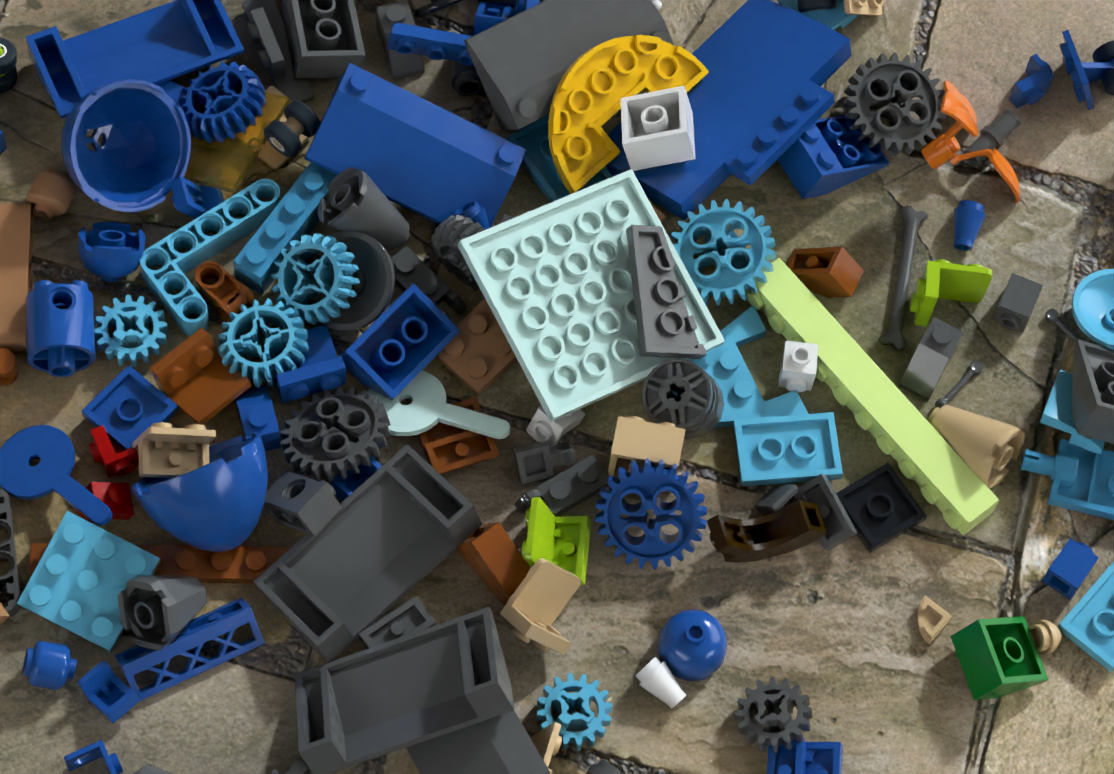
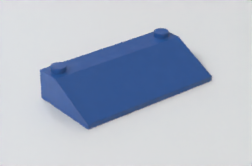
M175 0L64 41L56 26L26 36L30 59L61 119L67 117L74 105L83 96L105 83L135 79L157 85L244 53V48L221 0Z
M349 63L337 83L304 159L336 175L349 167H354L357 170L360 168L367 173L390 201L439 225L451 215L455 216L454 212L460 206L476 200L479 206H484L491 228L514 181L526 149Z

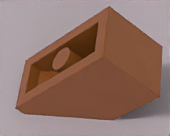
M843 247L794 249L786 264L808 290L826 298L851 297L864 272Z

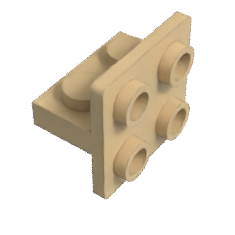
M165 422L151 424V427H148L132 442V447L139 450V477L172 479L209 464V443L216 438V430H206V427L201 424H191L185 426V428H172L171 423Z

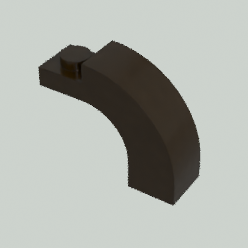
M797 500L774 513L758 518L741 520L716 515L707 520L711 532V543L717 552L723 553L725 562H752L786 554L827 535L817 504L803 500Z

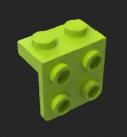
M942 259L927 261L921 278H917L915 293L912 292L910 298L909 312L914 313V325L927 327L938 298L980 303L992 279V270L984 268L979 264L959 265Z
M532 497L531 507L527 508L525 515L528 533L527 540H524L522 543L523 559L532 567L537 560L544 558L576 575L581 580L580 585H585L592 525L591 519L588 516L555 517L541 497Z

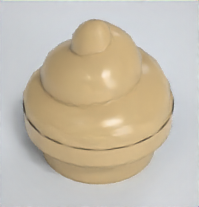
M1038 620L1029 626L1039 654H1051L1056 650L1061 642L1062 632L1055 624L1048 620Z

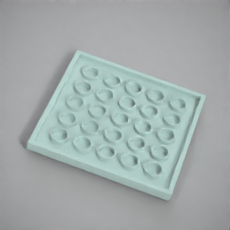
M632 169L462 239L457 245L550 422L642 382L647 378L652 369L662 362L677 359L640 356L626 229L631 225L662 227L676 266L673 269L677 282L682 284L686 297L683 299L689 316L693 315L697 325L695 333L699 344H703L705 351L709 352L722 346L725 342Z

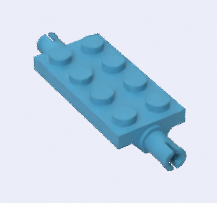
M1064 439L1060 440L1055 456L1025 449L1022 457L1023 464L1021 463L1020 470L1047 475L1052 480L1047 504L1114 520L1113 451L1103 449L1100 455L1070 444L1068 440Z

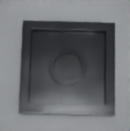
M889 463L836 493L857 532V536L869 553L924 522L927 518L925 512Z

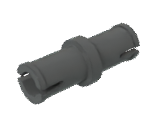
M1006 109L990 126H985L980 131V136L963 154L984 149H990L991 151L999 149L1004 143L1003 140L1021 123L1019 117L1013 111ZM986 156L967 159V161L977 167Z

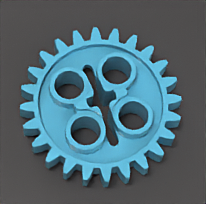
M725 199L722 207H718L715 200H712L711 209L706 210L702 204H699L700 214L696 216L688 211L687 214L690 221L688 223L678 221L682 232H672V238L676 242L673 246L698 292H701L704 303L709 300L710 296H714L716 305H720L722 297H727L731 305L736 294H739L743 300H746L745 290L750 289L752 292L757 293L756 281L767 283V278L763 271L773 272L774 270L773 265L768 261L776 259L775 251L770 249L776 246L775 239L769 237L772 234L770 225L763 226L765 223L763 215L754 218L755 210L752 206L743 212L741 201L734 208H731L728 199ZM734 229L744 230L743 234L738 238L728 237V234ZM702 235L711 236V240L704 245L695 243ZM747 245H751L750 249H745ZM726 248L725 255L719 256V249ZM695 255H700L697 259L693 258ZM740 259L749 261L748 266L743 269L733 267L734 263ZM708 265L717 267L716 271L711 275L701 274L702 269Z

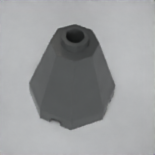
M139 575L130 579L126 584L128 587L118 595L120 619L126 631L132 629L137 636L132 639L138 646L157 651L169 645L207 603L204 585L197 577L188 575Z

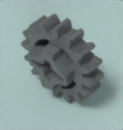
M770 677L768 685H764L759 679L756 681L757 689L755 691L748 687L745 688L747 699L738 698L737 703L740 710L735 711L737 722H739V732L741 735L746 734V740L749 745L758 741L759 751L763 752L767 745H771L773 752L778 753L779 745L782 744L790 750L792 749L791 740L795 739L798 742H802L803 734L801 730L810 731L811 729L808 719L813 718L812 708L808 707L810 705L808 695H802L800 685H796L791 689L789 679L787 678L782 681L781 685L776 684L774 677ZM794 707H796L797 709V716L795 721L792 719L791 716L793 714ZM753 709H755L757 715L754 717L755 721L752 723L751 714Z

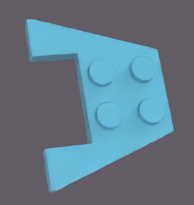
M754 306L748 308L720 331L725 340L722 346L706 352L707 355L702 359L689 360L714 378L722 390L724 408L721 419L715 427L733 426L734 419L808 414L797 390L767 401L763 400L737 348L766 335V329Z

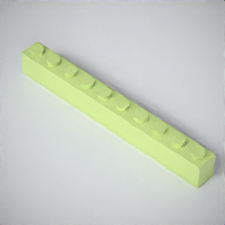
M780 258L771 263L774 269L773 272L763 271L767 278V283L756 281L757 293L752 292L750 289L746 290V296L751 306H754L756 310L760 309L768 318L771 328L776 333H781L788 341L818 345L816 378L821 382L825 381L832 389V393L838 403L843 406L846 405L852 411L858 425L864 430H869L876 438L877 445L882 452L887 455L890 454L896 460L902 474L906 478L914 480L921 488L920 491L925 500L930 504H935L940 509L944 520L951 528L958 529L964 536L994 512L999 499Z

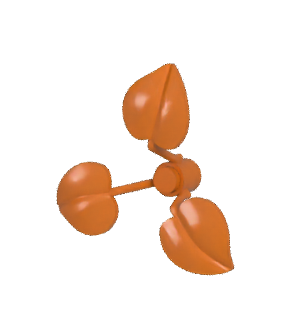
M944 81L945 94L940 112L949 115L957 122L948 131L921 149L925 160L936 170L948 161L955 165L959 161L986 156L1012 189L1015 195V204L1020 201V186L1017 175L1010 163L997 149L992 151L984 149L957 155V151L961 148L954 136L962 128L973 137L978 136L977 116L966 97L950 81Z

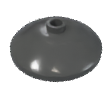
M340 231L329 236L335 237L337 243H344L347 246L346 252H351L355 256L350 264H355L359 268L352 275L354 278L360 279V286L355 289L352 284L351 290L355 291L357 296H348L346 299L349 302L350 308L344 309L339 307L341 316L337 318L330 316L329 322L320 323L332 329L352 331L371 324L385 311L393 294L395 274L388 252L376 239L357 231ZM324 253L314 254L305 262L312 264L316 259H320ZM319 293L315 298H310L307 304L318 303L326 295Z

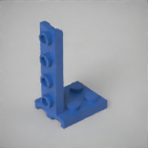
M517 0L516 8L512 9L510 17L538 4L540 0ZM395 23L392 27L386 49L395 50L405 55L417 54L427 56L433 60L445 59L457 61L466 66L474 65L464 40L472 36L402 23Z

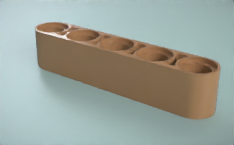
M0 202V348L8 349L11 352L27 351L26 297L31 291L34 231V213L31 207L32 203Z

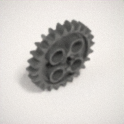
M896 52L890 56L889 60L882 53L876 61L871 57L867 60L865 66L861 64L856 69V74L849 78L848 82L851 85L847 86L844 93L850 97L843 102V105L852 109L848 111L845 118L855 119L856 122L850 129L856 130L860 128L862 133L858 139L863 140L869 137L871 139L869 148H873L878 143L881 144L882 154L889 147H892L894 156H897L902 148L907 155H910L914 147L920 151L926 143H930L936 138L934 134H938L943 127L939 123H942L947 115L940 112L942 101L939 99L945 94V91L935 89L940 79L930 80L928 76L932 69L929 68L921 71L920 60L911 65L909 55H906L902 61H899ZM900 82L906 83L910 87V91L905 90ZM871 88L877 89L881 97L875 96ZM915 97H919L921 100H910V99H911V98H915ZM870 108H871V109L879 108L880 110L871 111ZM910 111L915 112L919 116L920 121L912 118ZM880 117L887 119L891 127L882 124Z
M339 386L335 394L325 390L324 396L321 398L315 393L312 394L313 402L311 403L301 401L303 409L301 411L291 410L293 419L284 420L286 429L280 431L283 439L280 442L288 464H292L295 472L301 470L302 474L308 476L313 473L316 481H319L324 474H327L329 481H332L335 474L340 473L343 479H346L347 471L349 470L359 474L358 466L361 464L370 467L371 462L369 458L371 456L380 458L379 448L388 446L385 438L391 436L388 427L391 424L384 405L378 402L377 396L369 397L367 390L357 394L355 387H351L347 393H344L342 386Z

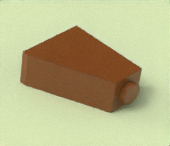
M499 522L481 525L456 548L459 554L504 606L530 570L529 565Z

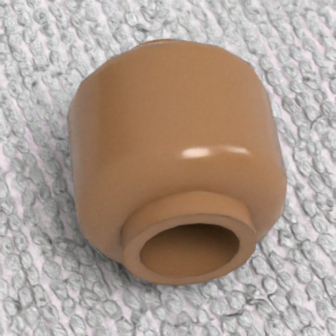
M46 168V171H40L35 174L26 196L27 202L32 203L31 207L34 208L33 213L44 219H51L52 216H61L66 213L75 191V187L67 173L56 168Z

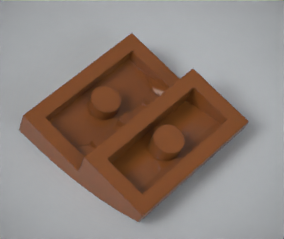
M477 397L452 404L482 413ZM440 422L431 429L417 434L428 463L440 475L499 457L494 438Z

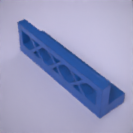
M241 597L193 619L169 645L159 651L136 645L114 656L119 668L126 677L129 687L141 701L265 644V641L251 607ZM246 623L249 624L254 636L253 638L242 643L231 640L236 628ZM211 639L221 643L216 655L210 658L199 655L203 643ZM179 654L189 657L184 670L177 673L167 670L172 657ZM146 669L157 672L153 683L139 690L133 675Z

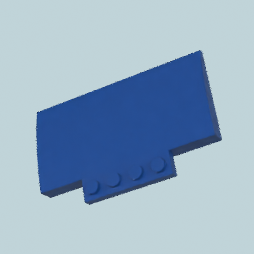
M748 0L692 53L709 71L704 78L687 92L693 112L696 159L633 171L647 198L682 220H685L688 217L687 212L693 213L699 207L698 205L702 204L731 174L751 186L835 103L834 94L821 86L852 56L849 38L818 21L773 1ZM621 122L608 134L621 151L605 166L612 176L630 170L622 145Z

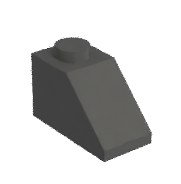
M402 0L377 6L376 27L393 79L424 73L422 55H405L395 50L386 49L392 27L395 23L416 26L408 1Z
M933 317L917 346L899 386L929 401L957 350L963 331Z

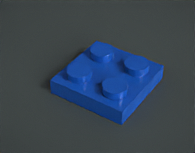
M128 365L82 410V416L96 428L103 425L109 439L125 451L132 448V442L148 427H151V424L159 422L168 423L179 412V408L176 403Z

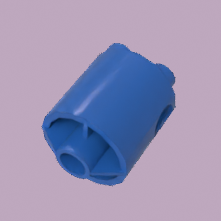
M40 280L33 284V290L26 297L27 360L30 366L47 372L51 376L68 377L77 371L88 368L96 360L94 298L88 290L86 282L77 280L68 284H54L48 280Z

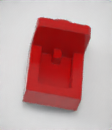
M103 425L91 430L93 442L88 444L89 450L95 463L102 462L108 478L115 475L125 476L131 473L135 467L139 466V456L135 447L116 454Z
M90 482L85 487L111 509L112 519L129 520L134 515L128 483ZM77 510L81 518L93 524L90 519Z

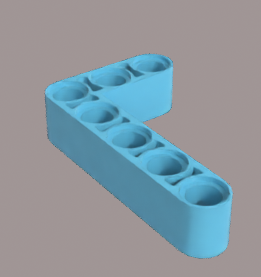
M261 179L144 251L140 260L142 278L185 335L191 336L200 328L207 331L209 316L206 302L184 274L255 231L263 224L281 201L280 188L273 180ZM264 197L272 198V200L268 202L260 201V199ZM236 214L245 215V217L241 219L232 218V216ZM208 231L218 232L216 235L213 236L205 235V233ZM181 248L191 249L189 252L186 253L177 252V250ZM153 265L163 266L159 270L149 269ZM172 289L181 290V292L176 295L168 294V292ZM197 313L201 315L197 319L186 318L189 314Z

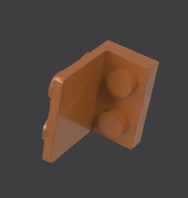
M203 328L197 330L149 368L160 391L176 403L178 408L194 422L201 425L205 424L251 387L250 380L246 376L242 377L240 375L241 372L238 370L233 374L229 372L231 364L227 366L222 364V357H220L209 333Z

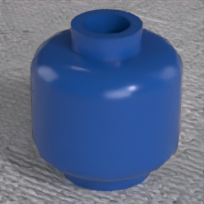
M39 641L33 648H27L22 675L27 676L31 686L59 690L63 688L67 679L73 680L77 660L71 658L68 646Z

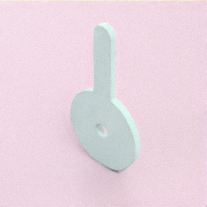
M423 370L392 401L372 389L368 390L369 397L375 395L378 402L383 403L391 424L388 426L391 435H417L431 429L438 422L495 439H504L510 434V425L504 419L448 404L442 383L435 376ZM404 399L412 400V403L409 405H402L400 402Z

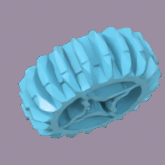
M315 233L313 236L301 235V241H290L291 250L285 248L280 250L284 256L283 261H274L275 265L280 267L278 273L271 274L273 279L278 280V284L271 289L276 293H281L276 301H281L285 304L284 311L292 307L295 312L294 318L300 317L303 321L306 320L307 323L316 324L318 320L326 323L330 321V316L335 318L341 316L339 307L344 309L350 308L349 302L346 299L348 296H357L356 292L351 290L352 284L360 283L359 279L354 278L352 275L359 270L357 265L350 264L355 257L353 253L346 252L347 246L342 242L337 243L335 237L329 235L324 237L320 233ZM324 253L320 259H316L312 264L305 262L314 254ZM319 293L326 295L318 303L307 304L310 298H315Z
M269 298L266 299L264 305L260 306L259 302L254 299L253 307L247 309L245 305L241 304L240 314L230 311L229 317L232 322H222L221 327L224 333L218 334V341L221 344L218 346V353L220 357H223L222 364L224 366L231 364L230 373L233 374L238 370L241 372L240 375L242 377L246 376L250 381L253 379L254 385L258 388L263 380H267L268 385L273 387L274 377L277 374L297 369L294 363L304 364L305 358L302 353L308 352L309 346L306 340H308L309 336L307 330L304 329L303 319L300 317L294 318L295 312L292 307L284 311L285 304L281 301L273 307L272 300ZM265 324L278 325L284 328V330L269 328ZM262 334L265 337L264 353L261 348ZM283 350V352L280 355L273 359L274 355L277 352ZM241 356H247V358L255 357L260 359L261 362H251Z

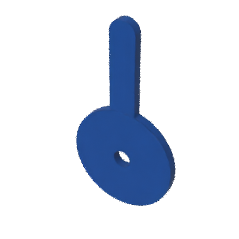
M49 425L31 426L14 434L0 449V485L11 496L30 500L44 497L55 491L96 525H105L112 519L111 509L70 476L75 464V449L69 437L62 430ZM40 458V462L36 466H30V462L33 459Z

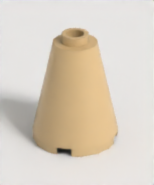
M950 405L935 408L928 418V422L989 488L999 484L1010 470L1005 468L1010 458L1015 461L1017 460L1024 444L1025 433L1017 426Z

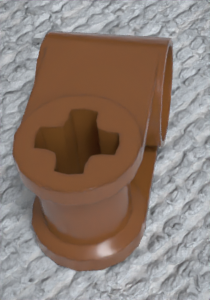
M207 261L197 267L195 271V289L223 321L232 322L229 317L230 311L240 314L241 304L246 307L253 306V300H256L253 293L243 283L230 275L220 264ZM208 278H213L218 281L214 285H206L203 283V281Z

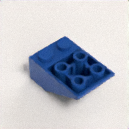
M845 115L818 119L777 159L802 199L826 195L889 165L890 162L885 154L881 153L879 144L869 148L871 139L866 137L863 140H859L858 138L862 130L860 128L856 130L850 129L856 122L855 119L845 118Z

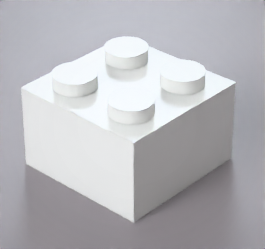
M685 86L621 98L622 145L630 169L636 171L696 159L693 112Z

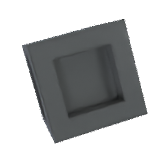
M1012 273L993 320L1000 322L1005 328L1024 332L1043 285Z

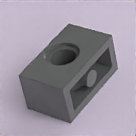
M287 470L266 491L264 503L265 508L277 523L314 537L342 508L334 497L336 491L329 483L324 480L316 481L306 474L299 475Z

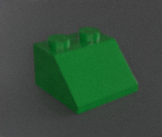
M1025 616L978 619L950 636L974 700L999 698L1048 680Z

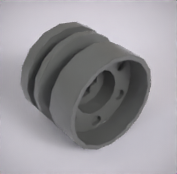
M680 358L664 361L653 368L645 379L642 399L643 406L648 415L658 424L669 422L675 424L677 428L686 429L685 439L702 437L711 431L721 419L724 408L722 390L716 380L694 362ZM682 390L684 393L681 394V400L677 402L675 400L678 397L677 391Z

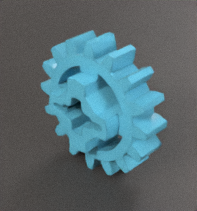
M126 295L124 303H120L117 298H114V307L112 309L107 306L102 307L104 317L96 316L95 319L98 327L95 329V339H98V349L100 351L106 350L105 353L108 360L117 356L120 366L126 360H130L132 366L136 367L137 359L142 358L145 363H149L150 353L157 356L161 354L159 345H166L167 343L165 333L168 332L167 322H163L165 320L163 310L157 311L154 301L145 305L144 296L140 295L137 302H133L131 296ZM150 322L154 327L152 335L148 331ZM111 326L114 327L115 331L112 339L109 336Z
M568 673L566 682H562L558 676L555 677L554 688L545 685L543 688L545 697H538L537 706L541 710L536 712V720L544 721L540 726V731L555 722L551 715V706H554V710L559 713L556 722L561 724L559 736L562 737V749L565 750L569 743H574L577 751L581 750V745L584 741L591 747L594 746V735L604 738L606 730L603 726H610L612 717L607 714L612 712L613 705L612 703L604 702L608 698V691H597L599 686L598 680L593 681L591 684L586 683V674H582L579 681L574 680L572 673ZM592 701L595 703L597 708V718L594 716L595 713L590 710V705ZM576 708L581 710L580 713L568 714V710L574 711Z

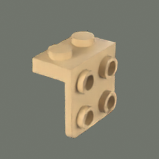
M541 558L530 568L524 580L514 594L510 596L499 614L514 626L511 632L522 641L529 643L531 640L534 645L546 653L552 649L564 655L571 646V643L551 625L581 584V580L569 571Z

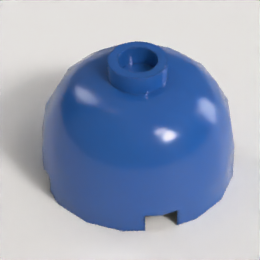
M93 223V230L85 232V227H83L78 233L79 257L88 271L99 276L103 281L115 282L137 270L145 251L146 236L140 229L139 234L132 232L131 225L126 223Z
M696 609L680 611L670 617L661 629L657 645L659 660L661 663L665 661L672 674L679 679L687 681L704 680L710 677L711 673L720 668L724 662L727 650L725 630L718 619L708 612Z

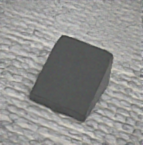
M791 484L775 485L755 504V508L763 516L774 513L795 502L798 487Z

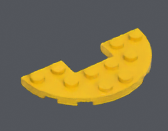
M649 35L624 36L613 38L594 46L578 57L568 68L560 80L552 99L548 121V136L556 170L570 194L582 188L621 152L601 127L621 109V98L637 95L641 90L644 93L680 86H685L687 93L709 73L706 67L694 55L680 46H674L662 41L659 37Z

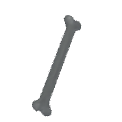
M909 205L903 207L900 212L905 220V230L889 331L879 338V342L882 345H892L898 351L903 350L907 346L902 330L918 226L921 222L928 219V214L925 211H915Z

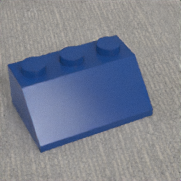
M413 283L340 356H342L346 369L361 384L392 401L444 349L460 330Z

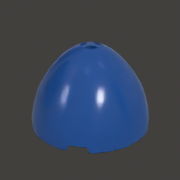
M124 79L105 83L91 90L74 105L66 117L60 146L66 170L84 194L94 202L116 211L137 212L149 209L163 202L166 199L165 196L172 190L170 181L179 176L184 177L190 160L191 136L182 108L164 92L163 88L143 80ZM94 129L91 136L86 137L88 131ZM100 135H102V144H101V145H100V143L98 142V138H99ZM87 143H91L94 148L93 151L86 146Z
M255 432L251 434L253 440L244 441L241 436H237L209 446V464L172 479L144 477L132 485L133 494L152 520L176 539L195 548L210 552L232 550L250 537L259 522L265 503L268 469L261 435Z

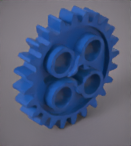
M646 458L644 468H639L637 463L632 461L631 472L628 473L623 467H619V479L613 476L608 477L607 483L611 488L601 487L600 495L605 499H599L596 502V508L602 511L596 513L595 521L604 524L599 527L598 534H609L605 539V547L615 544L614 556L617 557L623 552L626 553V564L631 563L636 558L639 559L640 569L644 567L646 561H651L653 569L657 570L659 560H663L667 567H671L672 556L683 561V549L691 553L694 552L695 545L691 540L700 542L702 540V533L697 529H706L707 521L700 517L707 515V507L699 505L704 501V493L694 494L698 488V482L695 481L687 484L689 472L685 471L678 476L676 474L677 464L675 463L669 470L664 469L663 459L659 460L657 467H652L649 458ZM663 491H670L676 496V499L672 502H664L658 497V494ZM629 493H635L639 495L642 501L638 504H629L624 499V496ZM649 509L653 510L656 518H649V514L646 511ZM676 510H680L682 514L677 515L673 512ZM624 513L626 515H629V517L622 518L621 514ZM666 524H673L679 531L676 534L667 535L661 530V527ZM631 526H638L644 531V534L639 537H633L626 529Z

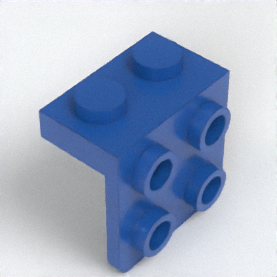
M318 326L307 329L309 337L306 342L309 349L308 352L302 353L305 358L304 364L294 363L297 369L277 374L274 377L282 403L346 385V367L342 356L337 357L327 327ZM283 350L277 352L274 355L273 359L280 355L283 352Z

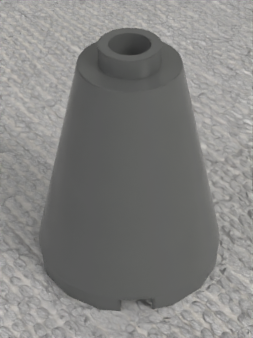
M349 167L331 181L327 187L331 190V193L327 200L323 197L321 198L318 207V217L321 222L338 231H357L367 234L376 239L383 247L391 250L401 247L407 242L410 235L409 223L365 171L360 168L357 170L354 167Z

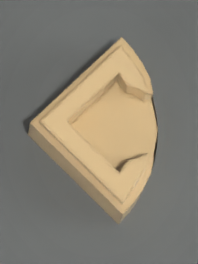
M924 596L919 605L916 618L919 632L924 640L931 645L953 616L927 596Z

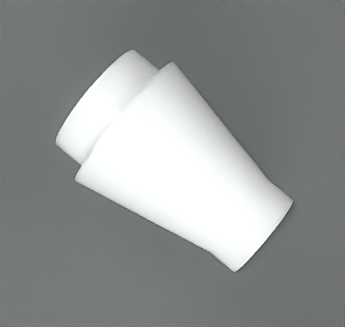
M656 657L636 675L641 682L639 684L641 687L663 701L671 709L686 696L665 661L661 663Z

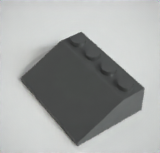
M1077 339L1074 344L1071 413L1077 433L1088 439L1094 438L1112 443L1113 445L1114 350Z

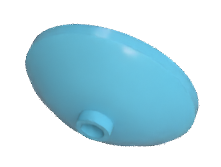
M1104 269L1086 276L1078 284L1072 298V313L1077 325L1086 336L1099 345L1114 350V269Z

